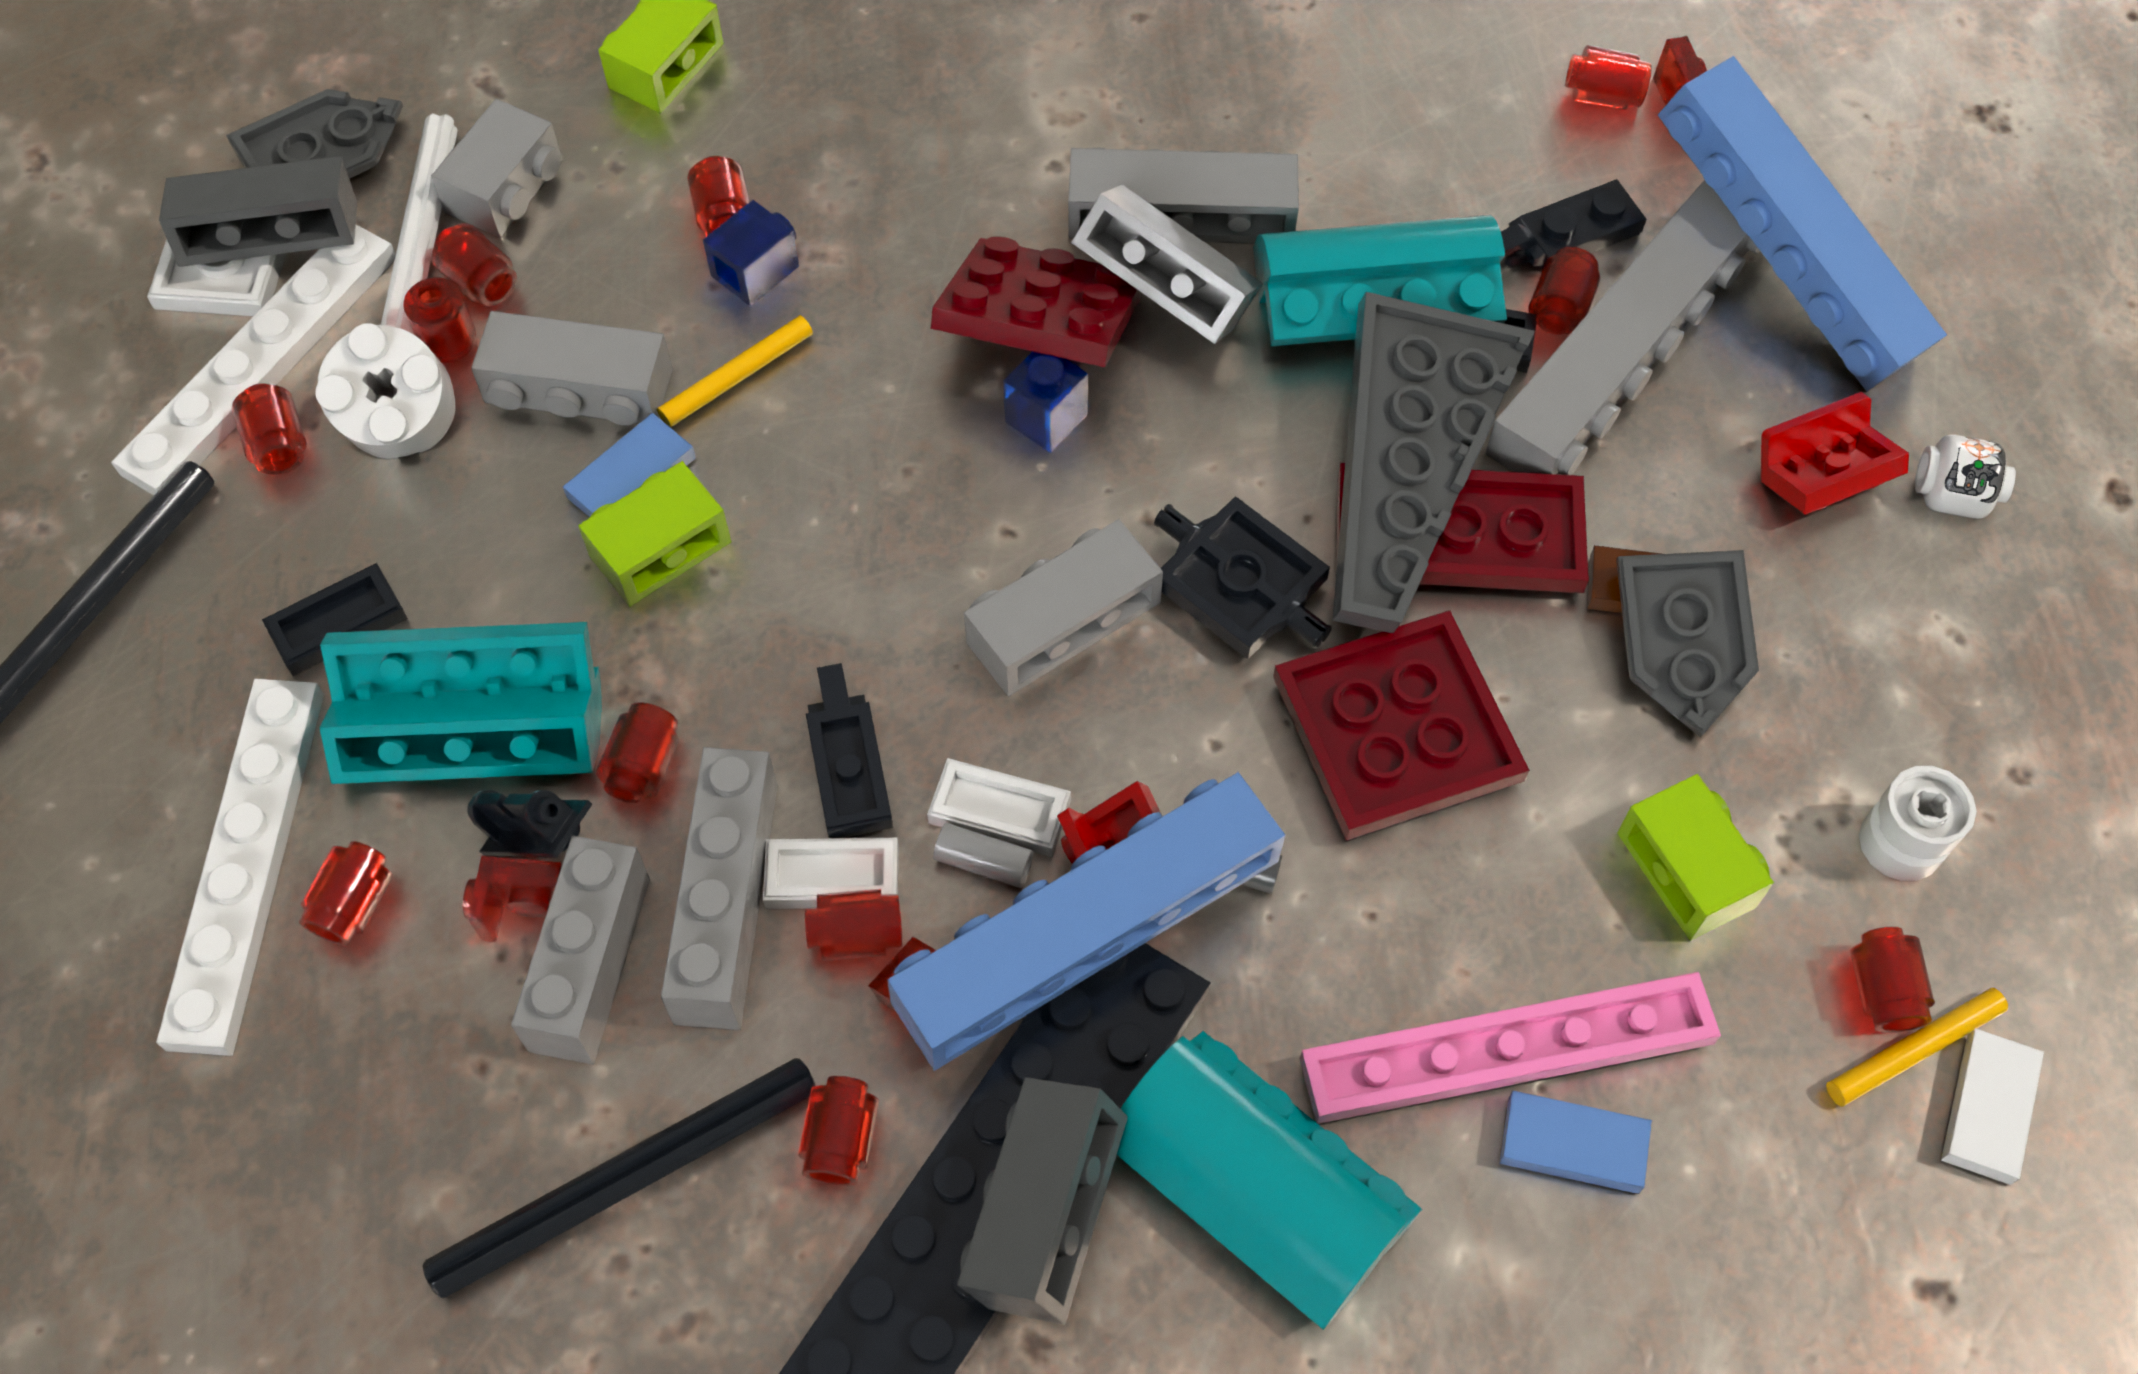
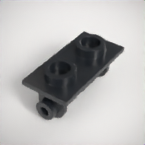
M482 790L472 797L468 804L467 812L472 823L488 836V839L479 851L481 854L488 856L558 858L560 853L568 849L571 836L579 835L580 823L592 806V803L589 800H561L555 793L548 790H537L531 794H509L507 797L494 790Z

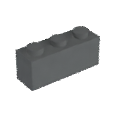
M342 156L166 178L159 222L178 267L353 245L355 241L357 200Z
M1024 1078L1018 1100L1011 1106L1006 1118V1136L996 1167L990 1172L984 1185V1204L973 1238L966 1243L960 1262L961 1274L957 1285L988 1309L1062 1325L1066 1324L1128 1116L1100 1088Z

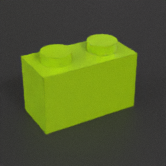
M640 0L633 13L616 31L611 32L605 38L602 46L598 49L608 88L661 114L724 44L717 5L708 0Z
M683 461L666 471L651 475L643 482L641 487L615 503L599 507L592 513L589 519L578 525L589 557L629 607L732 542L724 510Z
M1698 773L1632 805L1617 832L1689 941L1757 908L1774 884L1770 877L1768 864L1762 853L1755 846L1746 843L1732 823L1731 813L1724 799L1717 792L1710 791Z

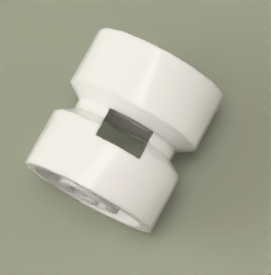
M1914 766L1902 771L1862 821L1859 833L1861 850L1869 863L1885 876L1900 881H1918L1930 876L1974 826L1977 813L1974 797L1965 783L1950 771L1935 766Z

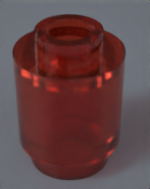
M1586 45L1582 55H1572L1567 69L1565 87L1573 88V100L1621 110H1626L1629 105L1641 107L1648 91L1652 64L1640 61L1638 54Z
M710 156L704 158L690 169L687 176L696 223L705 232L707 238L714 242L730 243L737 241L748 232L749 223L753 216L743 169L737 161L728 157Z
M462 223L443 230L436 238L431 256L433 266L469 300L475 303H482L485 306H495L507 299L513 292L517 283V273L513 270L511 259L474 225Z
M1564 247L1559 249L1555 255L1545 262L1528 306L1529 313L1537 314V325L1545 332L1554 335L1570 334L1589 313L1601 279L1598 271V261L1590 252L1578 247Z
M441 277L427 278L413 285L404 297L403 308L414 335L420 338L441 362H455L467 356L473 347L476 328L460 287L455 282Z
M266 383L252 385L241 392L234 399L231 410L247 460L254 464L258 471L268 475L285 474L296 469L304 460L307 442L291 393L281 386Z
M637 702L631 704L627 713H623L618 717L596 769V775L604 783L603 788L607 794L627 803H638L641 799H649L657 795L679 742V737L676 733L679 723L674 715L659 706Z
M351 841L347 848L333 846L301 902V906L305 911L299 920V924L322 939L338 945L348 946L354 934H362L393 878V874L384 866L387 861L386 856L378 850L356 841Z
M881 888L817 894V908L805 909V931L808 949L820 948L822 961L887 956V949L903 947L899 894L882 895Z
M1882 927L1862 934V943L1854 946L1850 950L1864 1015L1873 1018L1875 1030L1884 1033H1894L1917 1029L1929 1024L1932 1021L1929 1008L1935 1004V999L1920 939L1916 936L1904 935L1903 929L1900 927Z
M830 1076L827 1078L826 1085L811 1088L798 1156L804 1160L802 1169L804 1177L820 1183L838 1186H853L858 1183L860 1170L868 1167L880 1103L876 1096L867 1092L869 1085L866 1082L847 1076Z

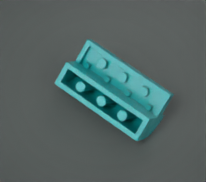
M1492 215L1259 234L1253 246L1256 278L1263 283L1258 291L1259 303H1266L1271 346L1355 339L1358 304L1365 292L1503 324L1507 320L1500 262L1505 257V250L1500 228Z
M587 622L326 633L320 644L332 703L319 727L331 784L593 773L600 746L602 694L599 667L593 666Z
M1204 1031L1190 1041L1184 1036L1178 1039L1149 1069L1120 1108L1128 1116L1117 1155L1323 1330L1354 1297L1380 1259L1407 1231L1422 1210L1421 1207L1405 1195L1396 1182L1376 1172L1349 1150L1346 1143L1338 1135L1322 1128L1295 1106L1283 1090L1268 1084L1241 1062L1230 1047L1214 1040Z

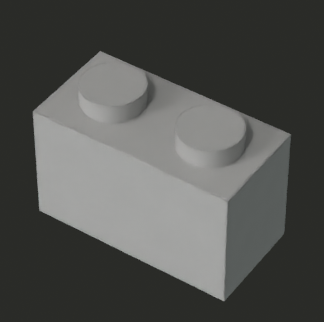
M495 99L434 171L431 178L444 213L501 238L514 220H518L524 215L529 202L544 183L551 180L557 174L563 158L552 122Z

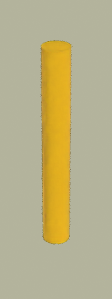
M801 315L794 318L659 406L657 412L660 418L670 428L812 336L813 331L810 324Z
M1989 988L1827 1082L1826 1088L1829 1096L1838 1106L1844 1107L1969 1034L1975 1028L1977 1029L2008 1011L2007 1000L1999 990Z

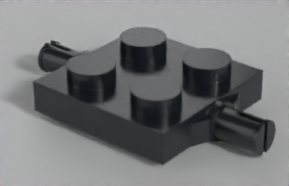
M1235 496L1215 516L1197 524H1194L1173 508L1171 504L1164 506V510L1161 509L1157 514L1154 525L1179 542L1175 555L1161 567L1163 571L1162 593L1245 658L1249 659L1273 634L1284 630L1288 626L1311 643L1314 648L1319 647L1321 641L1324 642L1327 639L1332 626L1327 625L1306 609L1305 604L1328 580L1330 566Z

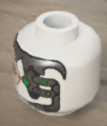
M1946 435L1939 440L1935 447L1926 446L1916 471L1915 490L1916 493L1923 494L1926 506L1932 511L1968 518H1984L1994 509L1997 502L2006 503L2009 500L2015 484L2016 471L2014 467L2007 466L2006 454L2000 444L1965 436Z

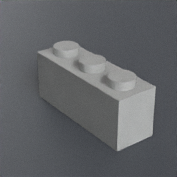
M1122 184L1099 195L1071 242L1214 344L1234 330L1263 285L1257 278Z
M491 311L471 370L484 402L507 410L518 408L549 411L557 416L566 418L578 415L608 419L619 425H632L634 423H641L652 413L659 418L657 408L663 404L673 367L663 333Z
M1120 519L1101 530L1094 528L1085 532L1074 542L1070 549L1051 560L1042 559L1035 562L1026 569L1020 579L1000 591L990 590L979 596L971 604L970 608L964 612L966 643L1009 697L1160 604L1163 571Z
M571 836L511 1023L512 1028L528 1052L594 1065L650 881L637 847Z

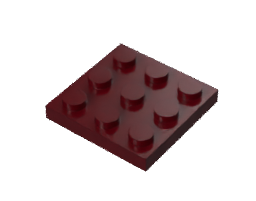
M1000 236L987 239L980 238L932 307L930 329L1105 368L1143 293L1102 264L1074 258V255L1066 250L1050 248L1040 251L1019 246L1015 240Z
M1450 610L1398 626L1394 633L1382 631L1275 665L1274 681L1346 841L1525 782L1530 770Z

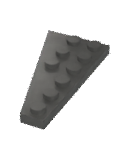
M1365 292L1358 304L1332 621L1394 633L1402 623L1429 564L1428 560L1436 542L1448 523L1453 505L1464 488L1496 418L1495 414L1514 379L1517 372L1516 368L1524 351L1529 346L1535 331Z

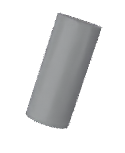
M945 823L937 838L933 859L1022 888L1032 864L1033 850Z

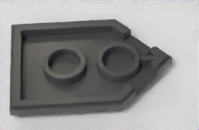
M326 89L226 135L244 168L342 156L348 176L352 178L378 165L402 111L403 104L400 100L381 97L377 99V102L354 99L350 97L349 92Z
M1744 550L1618 556L1616 564L1629 678L1701 737L1759 671Z

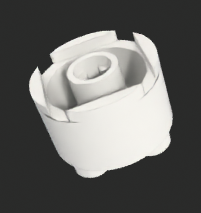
M361 324L335 343L325 356L320 367L316 386V398L324 414L340 433L370 455L383 459H398L399 457L417 452L420 454L434 447L444 437L452 424L456 407L451 378L445 366L420 338L406 330L386 325ZM385 387H395L397 389V393L392 399L387 396L379 397V394Z

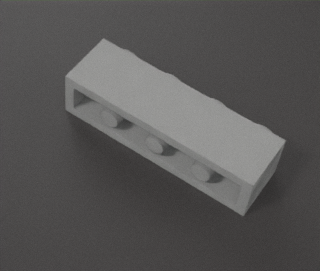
M1071 148L1068 238L1075 237L1099 195L1121 184L1204 242L1255 243L1259 234L1296 231L1299 210L1298 154Z
M703 747L661 999L673 1025L741 1030L764 880L766 839H770L778 788L769 752Z

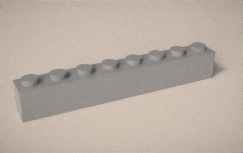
M1705 180L1494 422L1485 454L1512 472L1572 475L1586 455L1588 447L1585 444L1593 435L1600 439L1606 435L1620 413L1621 408L1618 407L1620 402L1625 397L1631 400L1637 398L1652 375L1653 370L1650 369L1652 364L1657 359L1664 363L1669 360L1684 336V332L1681 330L1688 322L1695 326L1698 325L1710 309L1715 299V295L1712 293L1717 287L1721 286L1724 289H1728L1745 264L1746 259L1743 258L1749 250L1755 254L1760 251L1748 234L1741 229L1736 218L1714 189Z

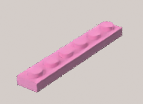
M1695 972L1304 1049L1300 1055V1063L1317 1124L1710 1046L1717 1042L1721 1037V1033L1700 974Z

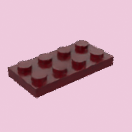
M1340 463L1337 479V559L1345 463ZM1471 470L1464 488L1453 505L1448 523L1428 560L1429 564L1420 584L1584 593L1589 581L1584 476Z

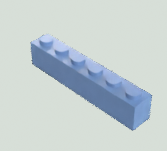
M1734 56L1684 84L1661 110L1658 117L1667 127L1672 138L1680 144L1702 173L1706 183L1714 189L1736 218L1741 229L1752 239L1773 267L1775 274L1786 284L1808 313L1812 323L1820 329L1842 358L1847 369L1854 374L1866 391H1869L1947 336L1943 328Z
M1237 772L1220 783L1215 779H1211L1200 784L1186 796L1183 805L1162 816L1160 812H1155L1144 817L1130 829L1128 837L1107 850L1104 846H1097L1088 850L1075 860L1070 868V872L1050 884L1047 880H1039L1032 883L1014 898L1011 907L992 918L987 914L977 916L958 929L954 935L955 940L933 953L925 949L903 960L894 970L895 975L888 979L890 1002L934 1071L1276 864L1279 861L1286 835L1240 773Z

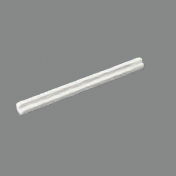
M430 114L424 121L381 325L398 327L416 335L442 209L431 175L454 149L458 131L454 126V119L447 114L442 116ZM385 387L380 392L379 397H394L397 389L395 387Z

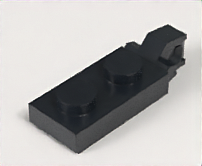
M1618 179L1521 215L1511 221L1509 227L1501 231L1505 250V257L1500 262L1501 272L1529 261L1532 266H1541L1544 271L1639 235L1643 231L1647 219Z
M842 663L818 667L817 673L823 702L807 705L809 713H806L828 837L844 838L894 828L870 704L865 701L864 694L848 697Z

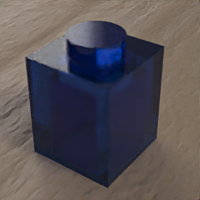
M751 200L703 239L711 277L751 307L799 267L795 243L797 235L793 226L782 214L778 212L772 214L755 200Z
M1032 351L1003 380L1005 422L1050 453L1088 415V373L1067 359Z

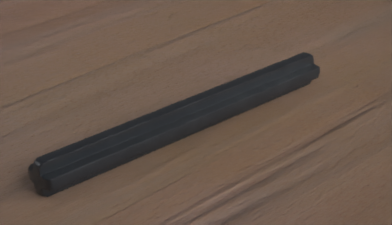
M192 461L184 462L0 665V724L211 490L215 481L206 469Z
M800 1058L788 1061L426 1259L422 1267L431 1290L439 1298L448 1297L812 1096L816 1091V1085L808 1067Z

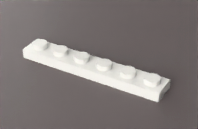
M356 225L353 245L319 249L114 458L111 463L119 475L154 496L184 462L192 461L200 466L395 261L396 256L392 244Z
M254 679L156 1041L167 1052L233 1056L324 697V693L317 683Z

